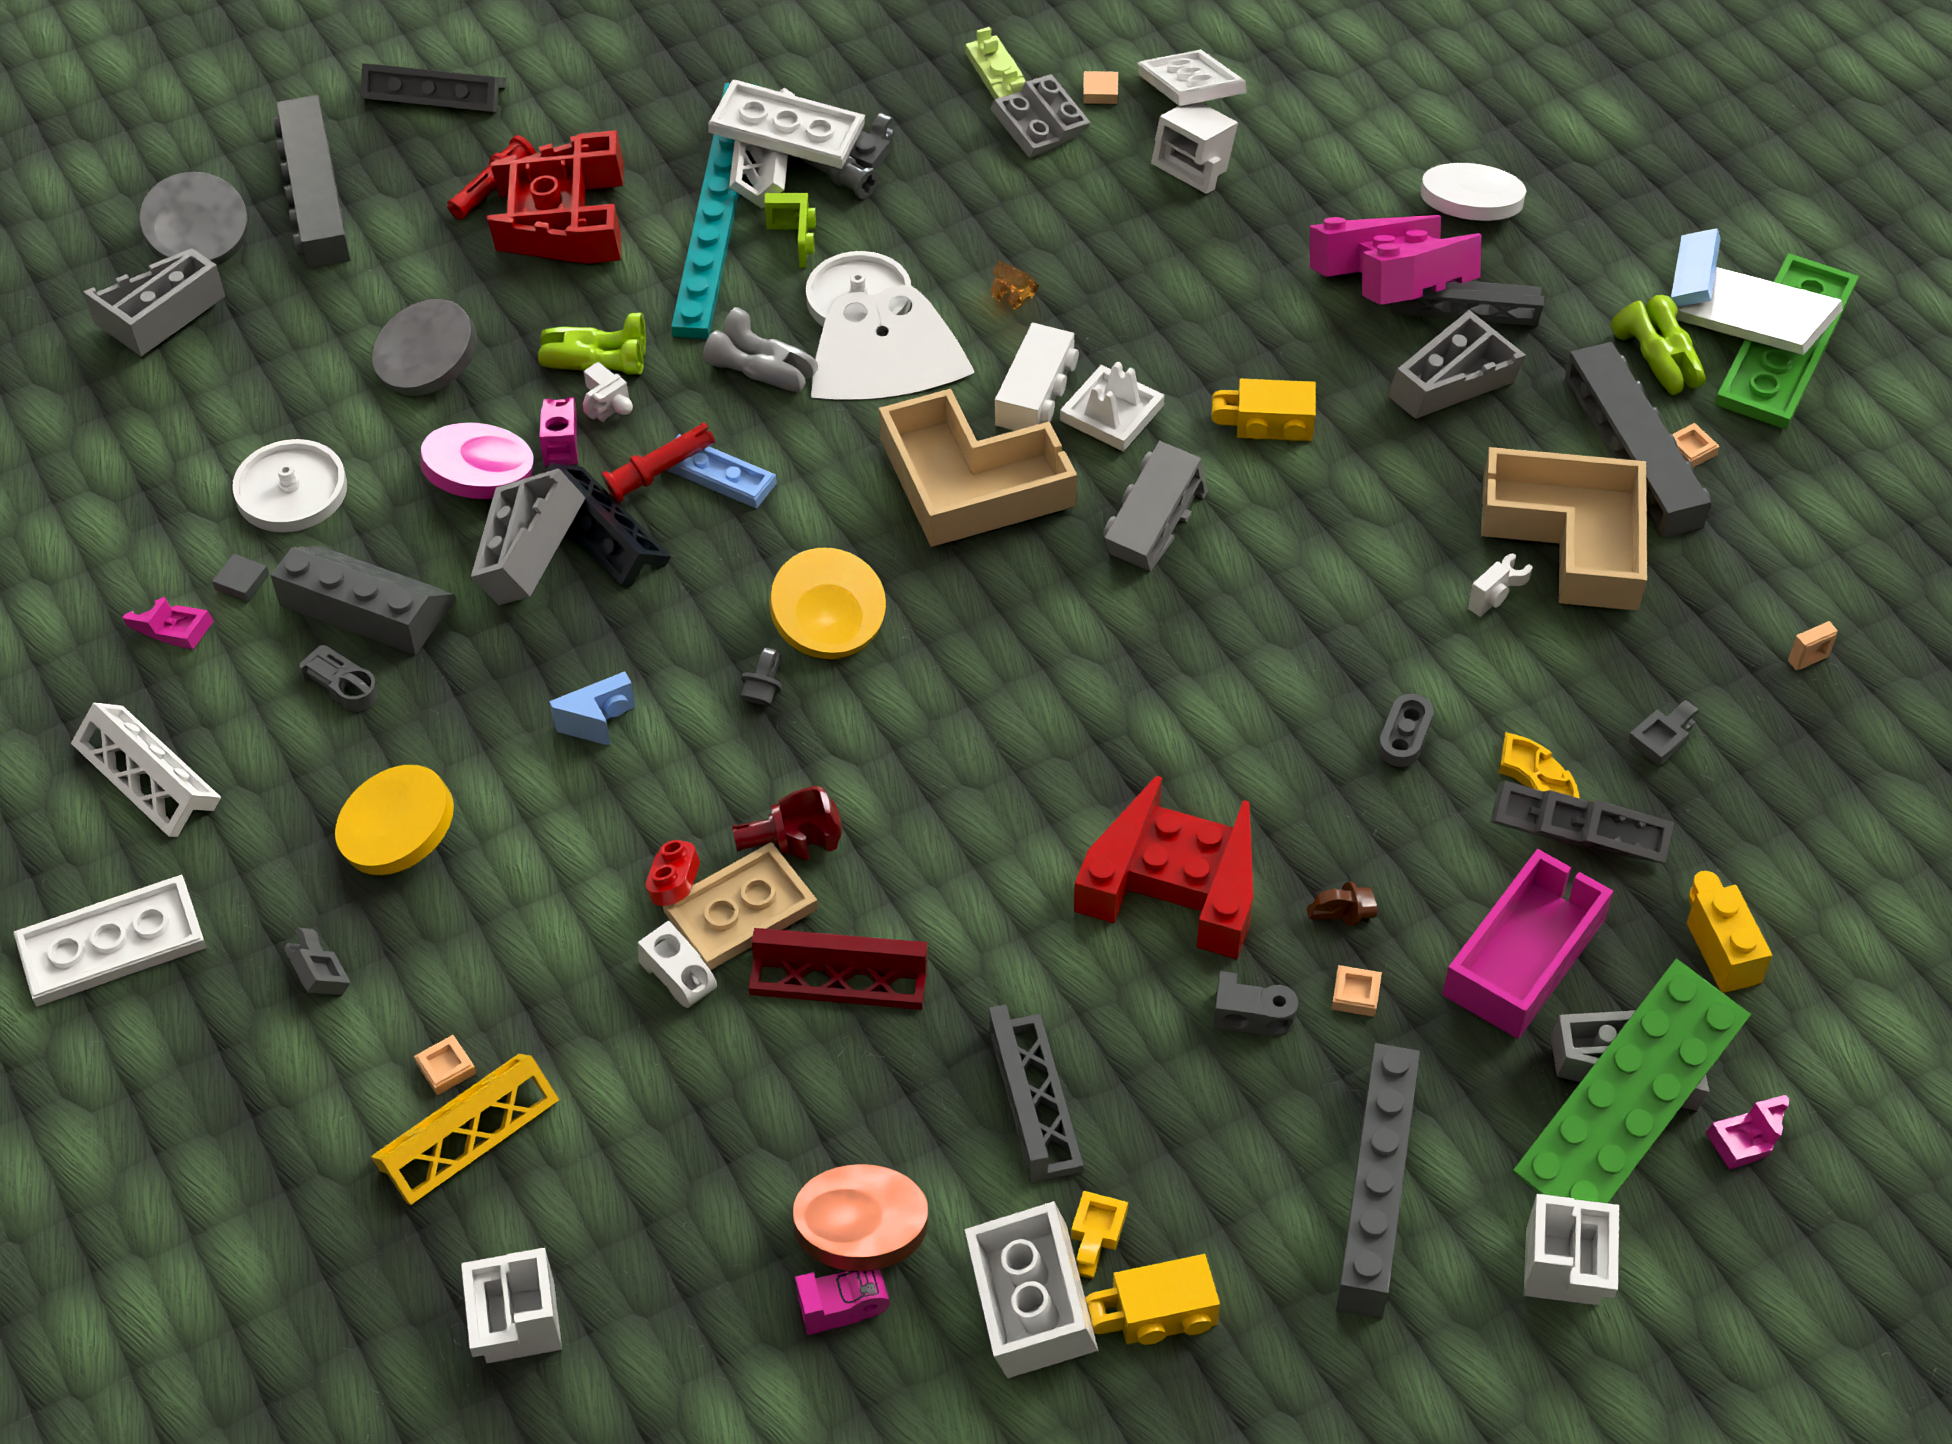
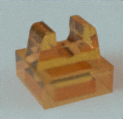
M1000 260L992 271L995 280L991 294L996 300L1000 301L1006 291H1011L1012 293L1007 303L1013 308H1018L1027 296L1033 298L1039 288V285L1029 274Z

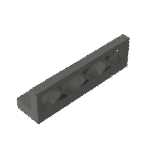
M362 63L360 98L497 112L498 88H506L507 78Z
M1476 281L1465 283L1451 282L1446 283V289L1434 292L1431 291V287L1423 289L1422 297L1391 303V314L1458 319L1470 310L1484 322L1538 326L1544 306V296H1541L1542 287Z
M1006 1004L989 1007V1033L1030 1183L1083 1172L1084 1165L1041 1014L1010 1020ZM1034 1030L1037 1041L1030 1051L1027 1052L1018 1047L1015 1033ZM1039 1051L1041 1053L1042 1059L1036 1056L1039 1053ZM1029 1065L1045 1072L1047 1075V1079L1040 1089L1028 1084L1025 1071ZM1049 1089H1051L1052 1096L1047 1094ZM1040 1102L1057 1111L1058 1117L1050 1128L1038 1121L1035 1109ZM1060 1127L1062 1128L1063 1135L1058 1133ZM1053 1141L1068 1149L1070 1160L1048 1164L1049 1157L1046 1147Z

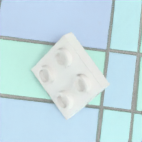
M1116 362L1112 369L1100 365L1060 410V421L1124 452L1164 406L1165 395L1138 383L1133 368H1129L1124 373L1120 362Z

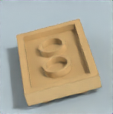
M770 842L692 886L691 892L686 898L675 904L663 906V910L676 929L698 952L708 968L712 970L751 948L754 928L782 930L818 910V901L774 844Z

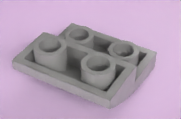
M1052 74L1026 81L1021 92L994 99L990 108L1029 158L1045 153L1069 141L1086 130L1091 123Z

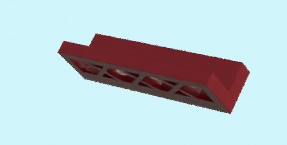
M754 928L752 937L754 960L749 982V995L923 1009L928 972L927 942ZM763 967L782 968L788 975L778 983L761 982ZM812 971L825 972L831 980L817 987L809 986L802 978ZM857 974L867 975L874 983L865 990H853L846 981ZM899 978L916 979L914 995L895 993L889 985Z

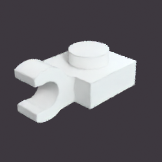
M1513 553L1504 557L1502 563L1497 561L1472 584L1468 609L1481 617L1492 606L1497 608L1506 599L1509 592L1508 586H1522L1529 581L1533 566L1528 564L1522 570H1514L1516 555Z

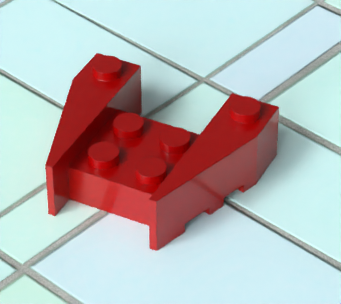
M617 130L578 134L570 137L571 143L553 148L550 143L539 147L540 153L521 159H518L515 154L491 162V169L499 197H508L507 214L487 215L496 251L584 264L620 261L622 234L615 204L585 206L586 189L623 186L624 160Z
M1155 776L1088 849L1075 881L1074 912L1115 923L1127 890L1202 911L1199 918L1196 948L1238 960L1250 927L1253 904L1249 802L1243 800L1233 827L1160 807L1162 777Z

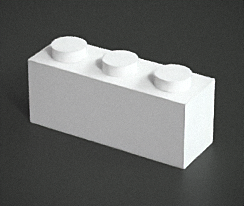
M1036 323L1031 324L995 398L996 426L1016 431L1051 421L1055 408L1054 400L1056 396L1062 397L1067 382L1066 375L1068 371H1074L1078 361L1079 350L1074 349V333Z

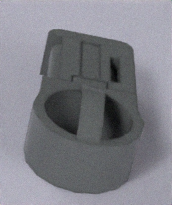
M326 645L317 647L299 665L304 681L311 678L327 688L331 698L340 703L346 710L352 712L367 710L378 700L379 692L374 675L369 670L359 667ZM355 685L363 694L348 696L343 693L348 687Z

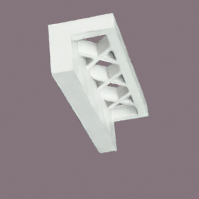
M785 88L779 91L785 94L795 96L793 93H791ZM735 140L729 188L763 209L765 207V193H781L785 189L788 154ZM746 150H749L756 164L751 163L745 152ZM742 174L747 175L753 187L742 181Z
M93 703L71 742L83 756L169 837L179 836L193 810L214 811L221 799L208 784L124 706ZM96 727L101 730L102 748L95 749L89 743ZM120 750L126 755L127 771L119 772L116 767L115 752ZM147 773L150 776L152 794L144 795L141 792V774ZM172 797L179 803L171 820L166 816L164 798Z

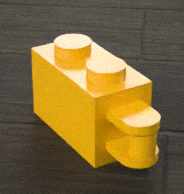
M1240 379L1239 391L1219 390L1212 395V421L1219 425H1236L1237 438L1292 441L1313 440L1316 416V382Z
M1698 872L1694 877L1693 887L1688 895L1692 908L1687 925L1720 991L1725 993L1762 984L1772 958V953L1737 885L1723 887L1718 876L1713 872Z
M1205 1254L1115 1272L1112 1289L1097 1291L1085 1297L1094 1334H1106L1122 1330L1126 1345L1136 1342L1150 1345L1160 1342L1166 1336L1184 1332L1188 1335H1197L1208 1331L1212 1326L1218 1325L1220 1302ZM1116 1307L1117 1312L1107 1314L1106 1309Z

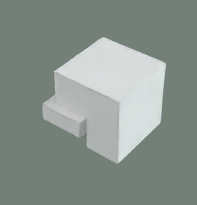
M1201 102L1178 106L1160 116L1151 164L1207 194L1215 189L1217 177L1227 171L1238 122Z
M1537 1194L1526 1228L1524 1296L1600 1305L1602 1297L1615 1298L1618 1291L1619 1205Z
M545 1248L461 1263L472 1357L484 1355L486 1363L562 1350L555 1286Z

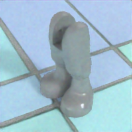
M734 307L727 315L723 332L715 330L710 334L703 350V360L709 365L741 371L751 379L797 393L804 388L805 379L813 377L818 370L817 361L801 349L776 339H763L751 331L749 314L738 307Z

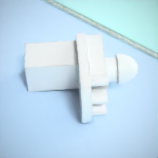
M599 362L584 371L586 387L591 390L586 393L583 401V410L588 417L593 420L598 418L601 422H604L616 412L620 415L631 413L633 404L629 399L627 382L620 375H614Z

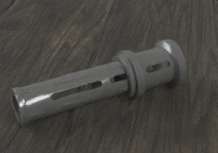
M848 156L842 169L797 157L829 175L835 185L839 187L846 186L852 189L855 195L861 199L870 197L877 187L879 180L878 172L872 168L865 169L857 165L855 159Z

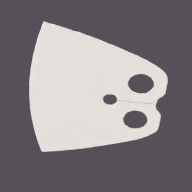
M909 285L887 287L883 292L876 295H868L860 291L846 293L835 299L825 319L815 359L818 363V370L813 376L811 398L858 400L899 396L938 387L975 372L949 327L927 298L914 287ZM898 296L908 298L912 303L911 311L905 315L893 314L889 309V303L893 298ZM852 303L862 304L867 310V315L859 322L848 321L843 314L845 307ZM879 326H885L888 328L889 333L886 336H879L876 334V329Z

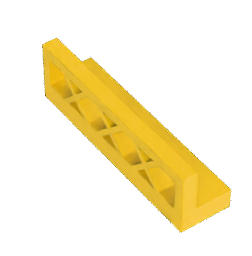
M517 1054L370 1157L380 1172L389 1175L406 1203L412 1205L559 1101V1098L532 1055ZM532 1078L543 1098L529 1108L514 1105L518 1086ZM506 1094H508V1095H507V1099H506V1104H505V1103L496 1102V1101H498L499 1099H501L503 1096H505ZM489 1106L505 1108L501 1127L492 1134L477 1131L480 1114ZM513 1110L522 1112L511 1120ZM471 1119L469 1130L459 1128ZM452 1132L467 1134L464 1153L455 1160L440 1158L443 1138ZM476 1136L485 1138L474 1146ZM433 1146L431 1156L422 1154ZM415 1158L430 1161L426 1180L414 1189H411L399 1169ZM438 1163L448 1164L436 1172Z

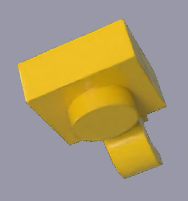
M1083 1191L1071 1229V1239L1082 1242L1076 1259L1079 1276L1094 1279L1102 1247L1116 1250L1127 1215L1128 1202Z

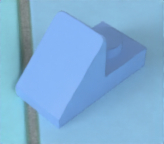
M626 672L549 701L554 727L557 732L604 745L610 744L606 719L618 717L626 711L635 708L632 683Z

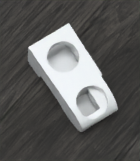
M667 921L638 942L639 963L649 974L653 972L682 1006L686 1008L691 1007L717 988V982L711 970L700 958L701 956L670 921ZM662 939H665L664 941H662L661 943H659L657 946H655V945L657 944V942H659V941L662 940Z

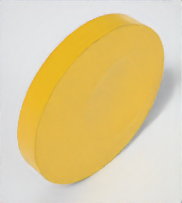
M815 548L793 556L780 568L771 588L769 609L773 624L778 633L793 648L816 658L839 659L861 651L875 638L885 615L886 598L877 574L862 559L840 549Z
M402 765L384 770L359 786L344 804L336 823L335 839L337 846L349 863L363 873L387 875L405 870L429 855L447 833L454 811L452 794L441 778L429 768L419 765Z

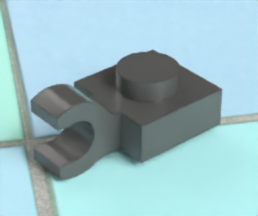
M879 113L873 122L870 133L860 132L849 154L850 157L855 159L857 165L865 169L872 168L877 170L891 152L890 140L894 135V130L889 129L888 126L892 123L893 117Z
M1687 700L1683 701L1668 716H1665L1657 709L1630 732L1628 743L1660 767L1687 744L1688 731L1696 723L1691 718L1698 713L1699 709Z
M298 927L296 933L300 938V944L287 943L284 948L287 957L291 959V963L300 978L301 984L305 987L307 993L343 995L351 982L335 953L323 951L319 943L318 934L314 929Z

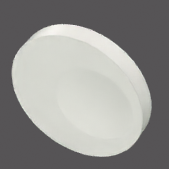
M1449 163L1433 167L1425 172L1422 178L1420 193L1422 199L1429 206L1440 212L1463 219L1488 221L1505 219L1518 214L1524 205L1526 188L1512 174L1494 167L1472 163Z
M867 251L846 252L823 261L812 271L806 284L807 307L814 320L824 327L829 309L840 295L859 291L868 295H876L883 292L887 287L911 286V281L906 270L898 262L885 255ZM903 296L895 297L889 303L890 311L896 315L907 314L911 306V301ZM852 303L845 307L843 314L848 321L859 322L866 317L867 310L862 304ZM879 326L876 329V334L888 330V328Z
M302 439L283 440L258 449L241 463L233 479V494L241 515L254 526L272 532H295L323 522L340 507L347 492V479L344 467L337 454L325 445Z

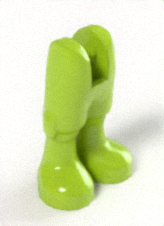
M1656 295L1650 298L1646 307L1642 301H1636L1622 309L1612 319L1610 328L1620 340H1629L1633 337L1638 339L1643 357L1658 381L1672 396L1682 392L1684 386L1683 379L1690 388H1700L1705 384V373L1692 346L1693 343L1690 336L1678 325L1676 320L1678 315L1677 305L1669 296ZM1655 330H1660L1663 337L1658 335Z
M643 313L628 314L625 319L624 328L615 332H605L593 327H556L545 329L541 333L542 346L538 352L539 364L553 369L585 371L599 362L608 370L622 371L628 375H641L644 369L643 356L646 353V330Z

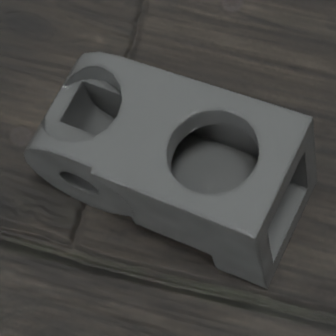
M1220 971L1212 1029L1282 1036L1293 1028L1299 1004L1298 997L1293 990L1283 985H1272L1263 988L1237 984L1238 973Z

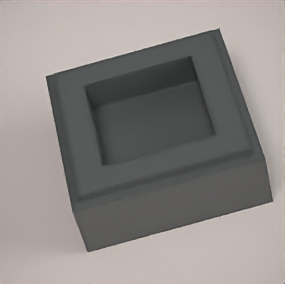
M233 554L212 580L215 590L248 602L267 579L269 571L266 565Z

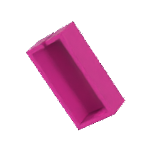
M1537 849L1448 966L1442 995L1519 1039L1605 921L1613 890L1579 872L1574 879L1569 901L1562 899L1565 894L1571 867Z

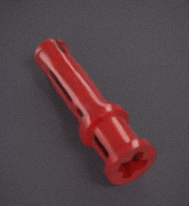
M519 135L512 137L507 148L501 153H495L490 157L489 166L452 199L447 201L449 212L459 220L464 219L471 210L497 188L491 169V162L515 154L518 159L536 154L530 142Z
M703 422L696 428L644 457L633 455L629 459L630 462L611 473L608 471L601 473L602 479L612 497L618 503L623 502L625 495L641 486L646 488L651 486L655 476L703 449L716 444L711 431L707 432L708 426Z

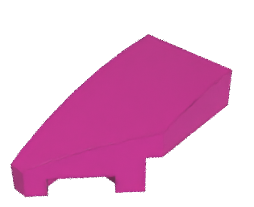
M165 597L155 600V605L149 611L140 615L134 614L131 611L122 618L125 624L135 631L156 640L191 650L195 648L214 622L208 610L179 605L171 607Z
M1786 1095L1757 1102L1747 1114L1711 1124L1706 1134L1729 1170L1768 1157L1773 1150L1774 1144L1782 1134L1783 1126L1781 1123L1784 1111L1789 1105V1099Z

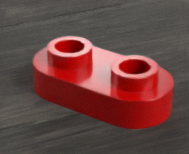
M672 840L665 843L656 854L645 883L653 904L658 906L672 905L686 898L691 892L700 865L697 851L692 843Z

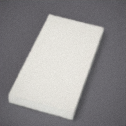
M1202 50L1140 61L1138 63L1139 75L1179 106L1247 93L1246 81Z
M732 80L708 123V133L842 169L864 126L865 115Z
M1716 267L1711 300L1677 307L1678 315L1676 320L1804 355L1843 309L1842 300Z
M182 875L13 932L30 993L36 1007L207 948Z

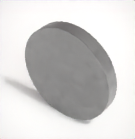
M184 172L163 179L148 192L140 210V224L144 240L150 250L161 260L186 250L194 249L218 265L231 258L240 249L247 234L248 219L242 197L228 182L208 173Z
M430 299L408 306L391 318L379 333L372 353L375 372L389 389L398 394L420 396L435 392L454 381L468 366L476 349V328L467 313L452 301Z

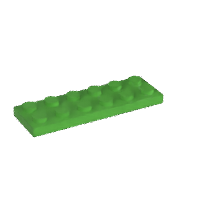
M1788 253L1774 282L1842 300L1843 310L1804 355L1745 339L1717 394L1714 405L1787 430L1849 302L1859 276Z
M1676 958L1511 1173L1538 1194L1608 1204L1751 1014Z

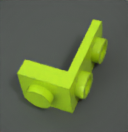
M765 193L766 228L799 229V267L807 268L808 255H814L815 249L814 233H809V230L816 229V209L809 208L808 193Z

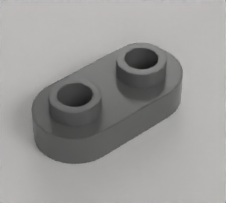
M1405 694L1394 701L1379 742V754L1386 763L1396 767H1406L1416 762L1419 758L1433 717L1432 704L1425 697L1417 694Z

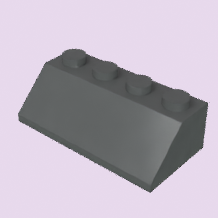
M322 546L292 547L270 575L280 606L414 655L419 652L456 600L454 593Z

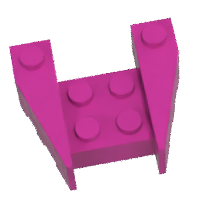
M1439 215L1345 220L1344 218L1331 217L1324 219V224L1310 226V268L1326 277L1361 272L1362 296L1380 305L1422 297L1423 289L1431 287V291L1438 292L1446 289V283H1465L1480 278L1481 234L1441 239V216Z

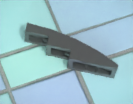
M1505 780L1499 782L1490 823L1526 833L1661 864L1666 863L1674 826L1672 821L1599 800L1587 801L1552 790L1543 792Z

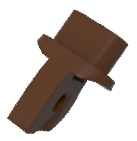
M1345 882L1342 889H1330L1319 893L1313 903L1309 904L1306 908L1309 919H1342L1347 925L1359 924L1361 918H1375L1378 911L1372 889L1370 887H1357L1354 882Z

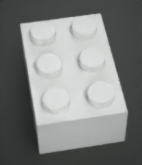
M1055 1202L965 1229L993 1355L1007 1378L1098 1351L1067 1225Z

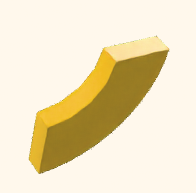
M1505 732L1499 769L1500 774L1512 777L1526 787L1543 792L1552 790L1580 798L1573 776L1551 757L1552 752L1530 739Z

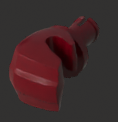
M811 786L792 792L778 800L779 804L771 805L772 814H768V819L741 825H731L737 852L767 845L772 842L775 844V847H780L781 854L789 852L805 860L810 859L809 844H815L830 852L838 848L839 839L842 835V821L838 808L834 801L829 798L826 791L818 786Z

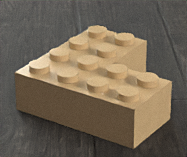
M951 389L879 408L880 440L931 547L1076 506L1077 473L1066 452L1062 451V445L1050 422L977 441Z
M1489 447L1483 477L1481 536L1560 543L1559 603L1639 611L1647 582L1646 461Z

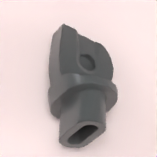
M765 647L760 655L756 673L745 672L741 675V681L744 683L740 695L742 700L762 706H770L774 694L782 691V684L774 679L782 657L776 649Z

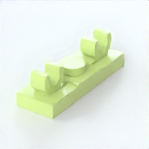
M990 27L977 30V41L965 44L966 55L993 98L997 99L1021 92L1026 80L997 35L991 37Z

